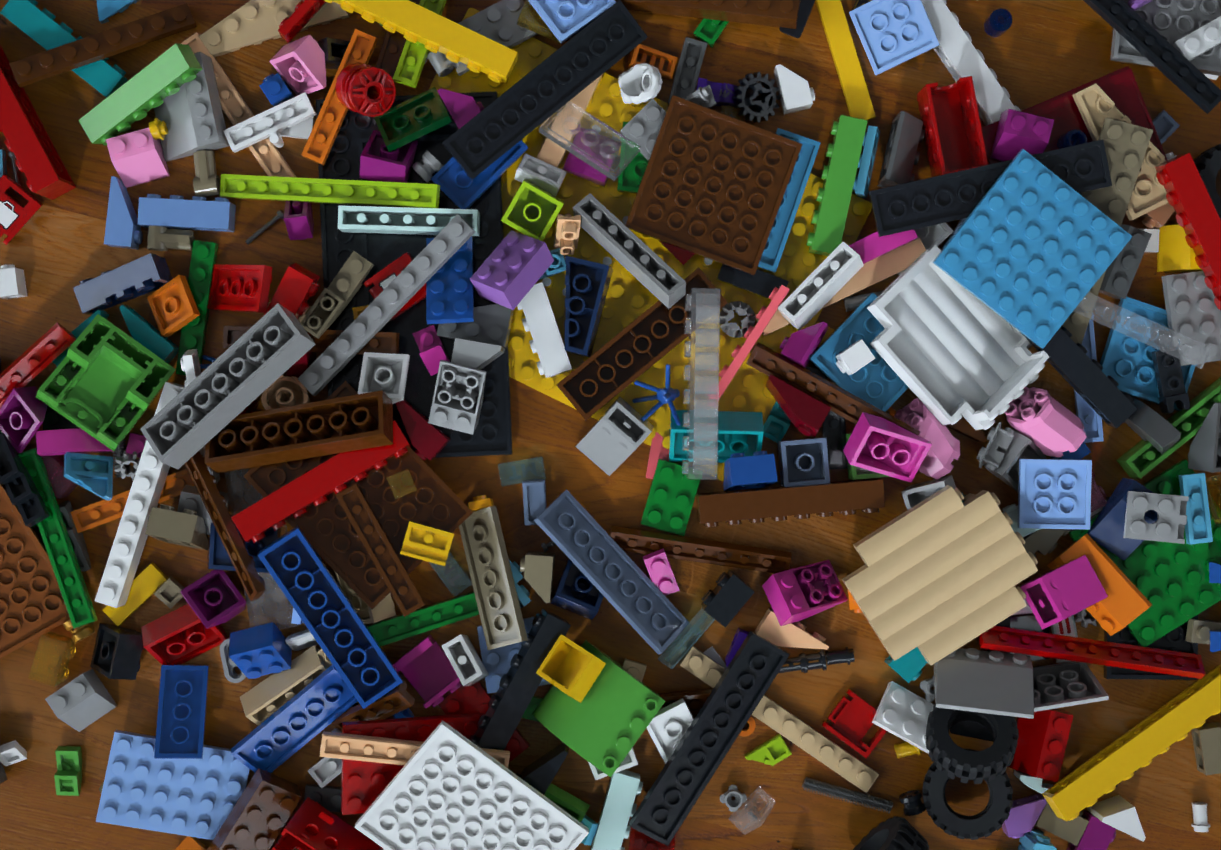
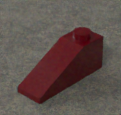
M770 374L766 383L767 389L793 425L802 434L815 437L831 407Z
M405 399L395 403L411 443L416 448L415 453L424 461L427 458L433 460L451 439L435 425L429 424V420Z

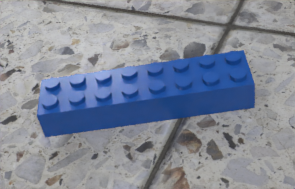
M298 526L258 551V557L363 709L403 682L393 664Z

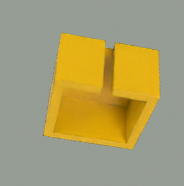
M561 634L536 674L581 703L606 663Z

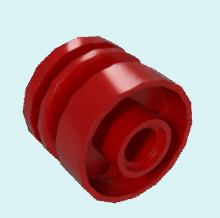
M354 63L342 69L337 77L335 86L337 98L343 106L351 111L364 116L376 117L387 112L394 103L396 95L395 83L390 74L383 69L363 63Z

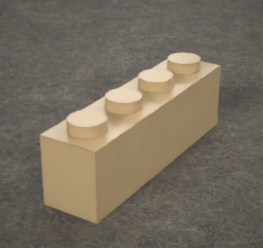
M315 645L291 661V669L281 671L280 673H273L240 696L245 716L259 726L323 673L327 667L317 654L319 649Z

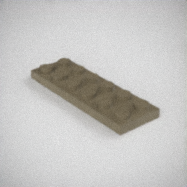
M490 506L475 511L459 526L487 649L491 650L527 641L526 629L496 506Z

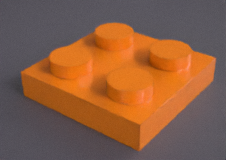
M177 275L147 297L162 337L171 336L200 315L186 277L183 275Z

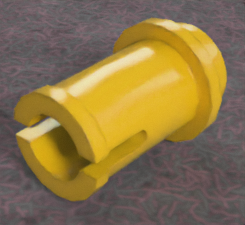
M908 742L894 744L898 759L914 754L920 756V753L924 752Z

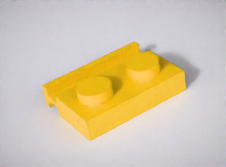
M409 521L400 554L446 566L454 533Z

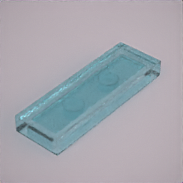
M702 607L658 659L664 665L673 669L715 619L704 611Z

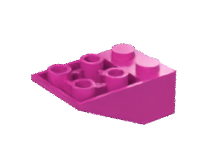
M1086 555L1020 586L1042 630L1108 597Z
M829 560L775 573L762 585L780 626L801 621L848 600Z

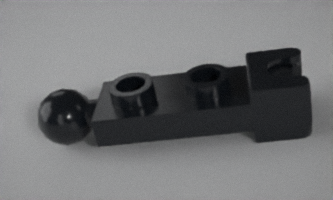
M1160 329L1154 333L1152 339L1154 344L1159 347V350L1151 352L1160 395L1158 397L1160 410L1162 413H1173L1174 402L1178 409L1188 410L1190 409L1188 393L1185 391L1177 347L1169 348L1168 345L1172 340V336L1167 330Z

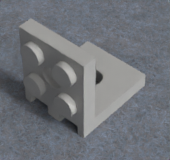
M1128 491L1123 538L1185 544L1184 528L1187 523L1186 506L1189 496ZM1148 510H1154L1158 515L1157 521L1152 524L1147 523L1144 519V514Z

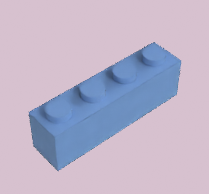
M147 194V198L139 197L138 225L148 228V226H162L170 229L234 232L236 205L229 202V199L216 197L215 201H206L205 197L193 196L192 200H184V197L179 195H170V199L161 198V195Z

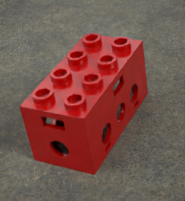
M972 76L960 78L956 83L943 87H937L938 82L926 84L917 94L921 121H923L922 128L925 130L924 139L931 177L988 165Z
M307 797L281 833L282 836L272 848V850H383L380 845L359 832L355 827L350 826L309 797Z

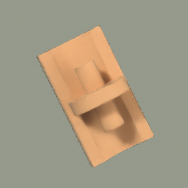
M558 214L554 247L560 248L561 255H573L574 249H577L581 215L572 217L570 214H565V216Z

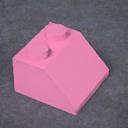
M311 35L284 45L269 61L297 96L305 92L309 94L326 87L325 53Z
M149 128L106 139L111 161L126 188L170 176L160 139L155 140Z

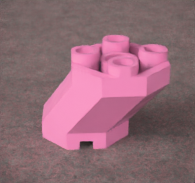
M1024 387L1025 392L1019 398L1013 399L1009 403L1010 407L1004 413L1010 426L1020 434L1030 438L1044 455L1059 458L1064 456L1063 452L1065 451L1075 452L1087 437L1080 418L1052 398L1047 390Z
M918 398L896 411L895 418L919 430L920 434L918 436L932 443L919 471L936 480L951 472L954 467L951 464L953 459L958 460L961 455L960 441L953 437L946 425H942Z

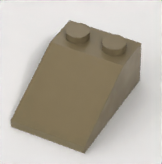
M163 504L160 505V508L152 507L145 532L146 535L166 543L208 550L209 543L204 519L197 516V511L183 509V513L174 511L175 507Z

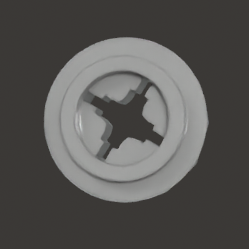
M741 301L730 302L720 312V327L724 333L731 337H743L750 325L754 327L755 313L746 303ZM733 310H735L738 316L746 315V317L743 320H741V329L737 325V323H728V321H731V319L734 318Z

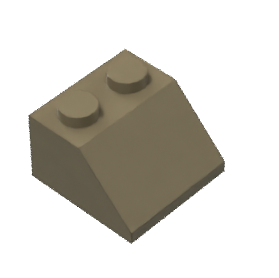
M528 551L521 558L520 572H524L525 580L544 602L550 603L553 590L555 553Z

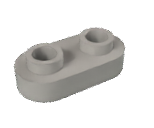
M228 638L220 645L224 675L228 681L239 683L246 679V676L242 671L240 674L235 672V667L238 666L229 657L230 638Z

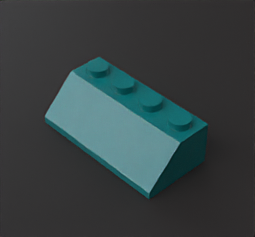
M676 410L681 422L680 426L676 424L671 412L669 461L725 463L728 458H731V454L744 453L745 456H753V452L761 451L764 433L762 412Z

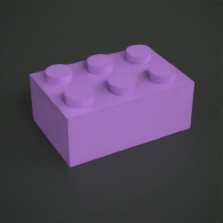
M511 230L472 275L470 280L481 298L514 310L554 262V259L545 242Z

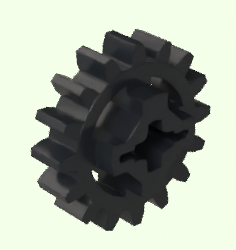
M760 72L746 74L745 78L738 80L740 86L734 87V90L737 92V95L732 96V99L737 100L734 108H740L738 115H745V121H753V123L760 122V120L767 121L768 116L775 115L773 109L780 107L776 103V100L781 99V96L776 95L780 88L773 86L775 79L768 80L769 74L761 75Z

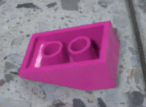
M862 412L843 452L850 465L912 482L932 443L884 418Z

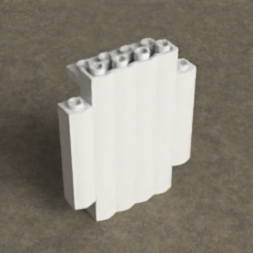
M934 245L922 253L867 307L885 328L872 340L870 345L942 425H953L963 416L975 430H987L995 423L994 418L1007 411L1010 407L1009 403L1013 399L1019 398L1025 392L1023 388L1038 379V373L1045 367L1043 363L1049 356L1044 350L1032 354L1028 350L1032 344L1015 327L932 263L941 252L937 245Z

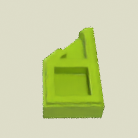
M777 734L744 756L747 760L774 766L792 755L782 736Z

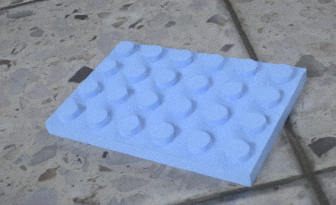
M116 730L113 736L96 822L213 840L244 792L250 769L231 755V749L203 745V759H155L156 736Z

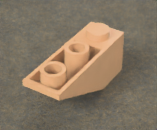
M769 608L755 629L757 635L776 646L826 650L829 648L825 643V637L817 632H814L813 635L805 631L807 627L799 621L780 626L774 611Z

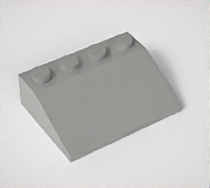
M202 52L194 53L203 68L196 74L197 77L190 82L184 83L179 87L180 90L176 94L169 95L163 100L162 105L154 108L156 118L164 121L168 128V134L165 135L164 140H161L166 162L192 156L197 151H212L230 146L223 132L226 126L212 59Z
M959 648L934 664L935 701L937 708L1034 718L1033 666L1031 656L1019 653L1008 654L1000 651H981L975 648Z
M1070 661L1033 668L1034 712L1109 700L1108 694L1086 663Z

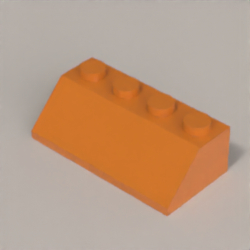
M1086 533L1047 566L1050 570H1054L1086 555L1108 597L1085 609L1112 636L1140 616L1152 604Z

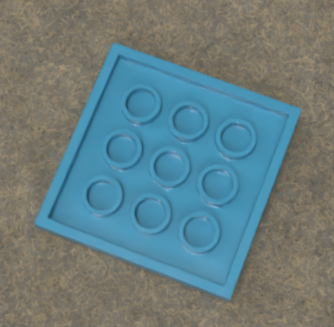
M872 292L812 354L809 360L835 385L886 412L909 387L870 345L872 340L885 329L867 309L878 297ZM863 339L875 359L854 374L842 373L836 364L838 360L835 356L856 341Z
M1126 297V299H1120L1100 360V364L1103 367L1101 371L1106 376L1109 375L1119 384L1117 388L1122 393L1126 392L1131 396L1159 405L1158 397L1160 395L1151 353L1158 351L1159 347L1154 344L1152 339L1154 333L1160 329L1169 332L1167 313L1165 309ZM1196 364L1181 366L1186 393ZM1174 402V410L1181 411L1182 409H1178Z

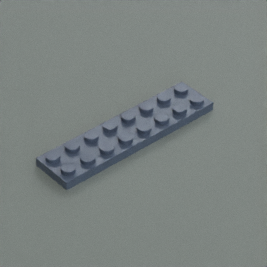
M567 489L534 520L658 655L663 653L689 624V621Z

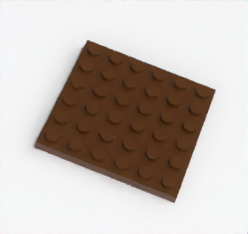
M673 95L625 226L635 232L755 275L802 144Z

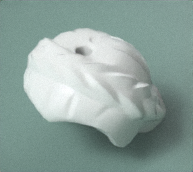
M648 63L635 64L634 67L622 72L618 77L621 97L625 104L649 102L657 96L663 83L659 69Z

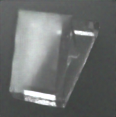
M759 786L728 819L746 835L764 824L776 801Z

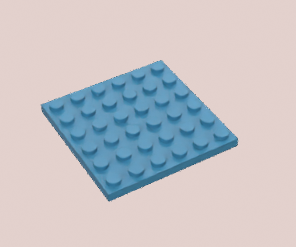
M1022 149L932 263L1037 346L1044 348L1133 236L1027 151Z

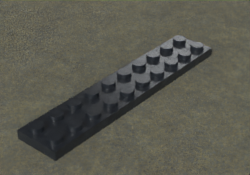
M619 0L442 144L468 177L473 180L648 38V36L621 0Z
M1103 139L1032 155L1078 193L1112 186ZM1012 160L870 191L878 237L967 218Z
M749 632L629 821L630 827L666 846L670 844L789 657L786 651L754 632Z

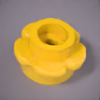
M158 118L149 122V129L155 140H164L165 135L168 134L166 123Z

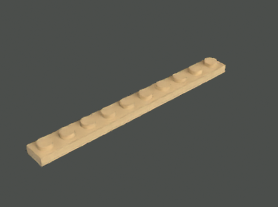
M691 646L680 662V666L712 688L716 686L726 668L694 646ZM765 695L752 713L754 717L865 793L868 792L879 776L878 772Z

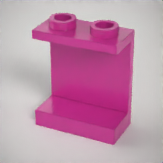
M431 635L393 664L397 672L401 671L424 699L425 703L423 706L425 708L430 705L433 707L437 706L444 700L442 695L447 691L453 693L462 685L447 655Z

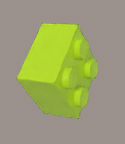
M524 178L501 221L526 236L543 241L563 207L564 201Z

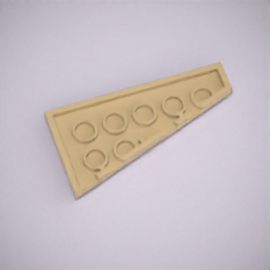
M250 0L204 32L199 38L214 57L240 50V48L252 44H261L262 41L281 38L278 32L280 23L295 12L296 5L302 0ZM333 1L332 3L326 2L301 31L308 30V28L316 25H325L330 23V21L340 18H349V15L340 7V4Z
M1097 84L1072 95L1093 141L1099 139L1105 118L1130 124L1132 122L1116 108L1115 103ZM1151 141L1145 153L1126 210L1129 221L1168 203L1166 199L1167 192L1164 186L1159 183L1155 168L1166 162L1165 156Z

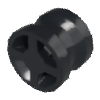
M920 790L907 791L899 796L900 802L904 804L903 812L905 816L918 815L926 810L925 804L921 801L922 794Z

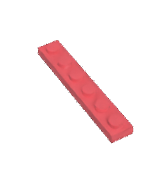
M781 285L780 288L775 287L768 297L772 301L767 308L763 306L757 314L756 318L759 321L756 326L752 327L750 325L743 337L747 340L742 347L737 345L731 355L734 360L730 366L725 364L718 376L721 377L718 385L713 383L706 395L709 396L707 402L713 406L717 404L776 313L778 307L790 291L789 288Z

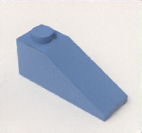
M111 176L104 244L111 247L138 250L139 244L142 243L143 239L141 226L138 225V218L127 188L120 178Z

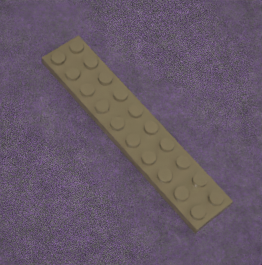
M1105 118L1098 140H1104L1112 186L1082 192L1080 195L1121 227L1153 130ZM1106 271L1062 325L1072 334L1070 338L1075 343L1082 344Z

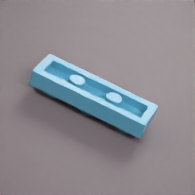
M868 125V130L865 132L863 140V154H860L858 168H860L858 177H855L853 186L855 194L860 198L867 199L880 137V131L877 126Z
M1205 473L1178 475L1181 495L1189 496L1186 506V544L1213 542Z

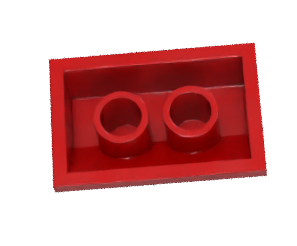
M189 604L141 627L143 647L162 665H180L228 639L221 624L206 629Z
M1055 708L1034 712L1033 719L1017 717L1018 743L1013 761L1007 767L1037 778L1058 782L1073 715L1066 710Z

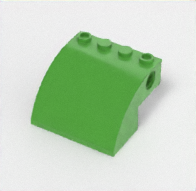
M97 314L69 347L67 356L38 389L36 398L109 449L115 451L163 389L165 382H168L176 369L104 317Z
M585 640L581 647L605 662L606 665L581 703L552 685L532 715L573 751L611 777L665 703V700L627 672L619 663Z

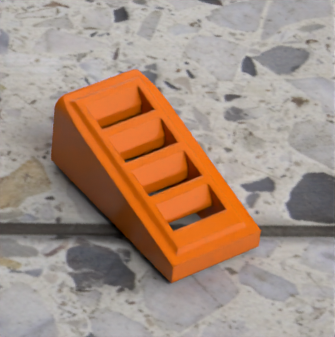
M639 44L630 51L627 68L634 67L635 64L645 63L648 55L651 56L650 65L654 66L656 58L660 59L657 68L661 77L670 80L673 78L678 57ZM638 53L642 54L640 62L636 61ZM667 60L669 61L667 70L663 71L664 62Z

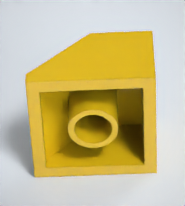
M1177 224L1157 228L1160 229L1157 272L1203 271L1196 264V255L1193 248L1186 242V233L1183 227Z

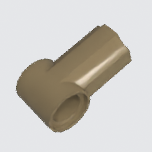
M207 150L194 152L196 177L193 179L195 195L200 197L220 195L221 181L216 172L215 153Z
M148 226V250H192L193 240H195L194 231L170 229L162 226Z

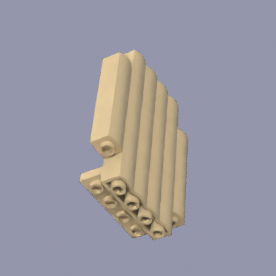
M947 485L853 544L865 565L844 577L842 581L894 661L918 647L926 662L933 665L1027 606L1024 601L1026 599L1025 593L1019 586L1015 587V585L1038 571L1036 567L1038 561L1030 551L1026 552L1023 546L1025 540L1019 532L1015 533L1011 527L1013 521L1006 512H1001L998 506L1001 503L995 493L982 490L976 495L969 493L963 497L957 487L953 489L952 486Z

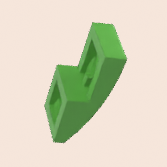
M58 746L55 750L58 770L54 775L56 795L79 796L82 783L81 747Z

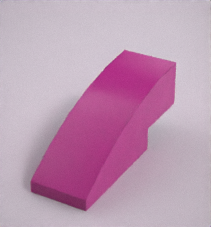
M915 230L878 237V233L875 232L849 245V247L860 255L863 264L915 240L918 236Z
M81 428L36 431L37 454L41 457L64 455L66 452L90 454L112 451Z

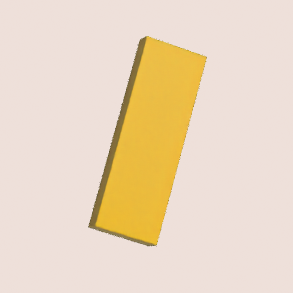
M151 563L133 580L126 605L118 608L107 605L102 611L117 626H120L154 594L168 577L154 563Z

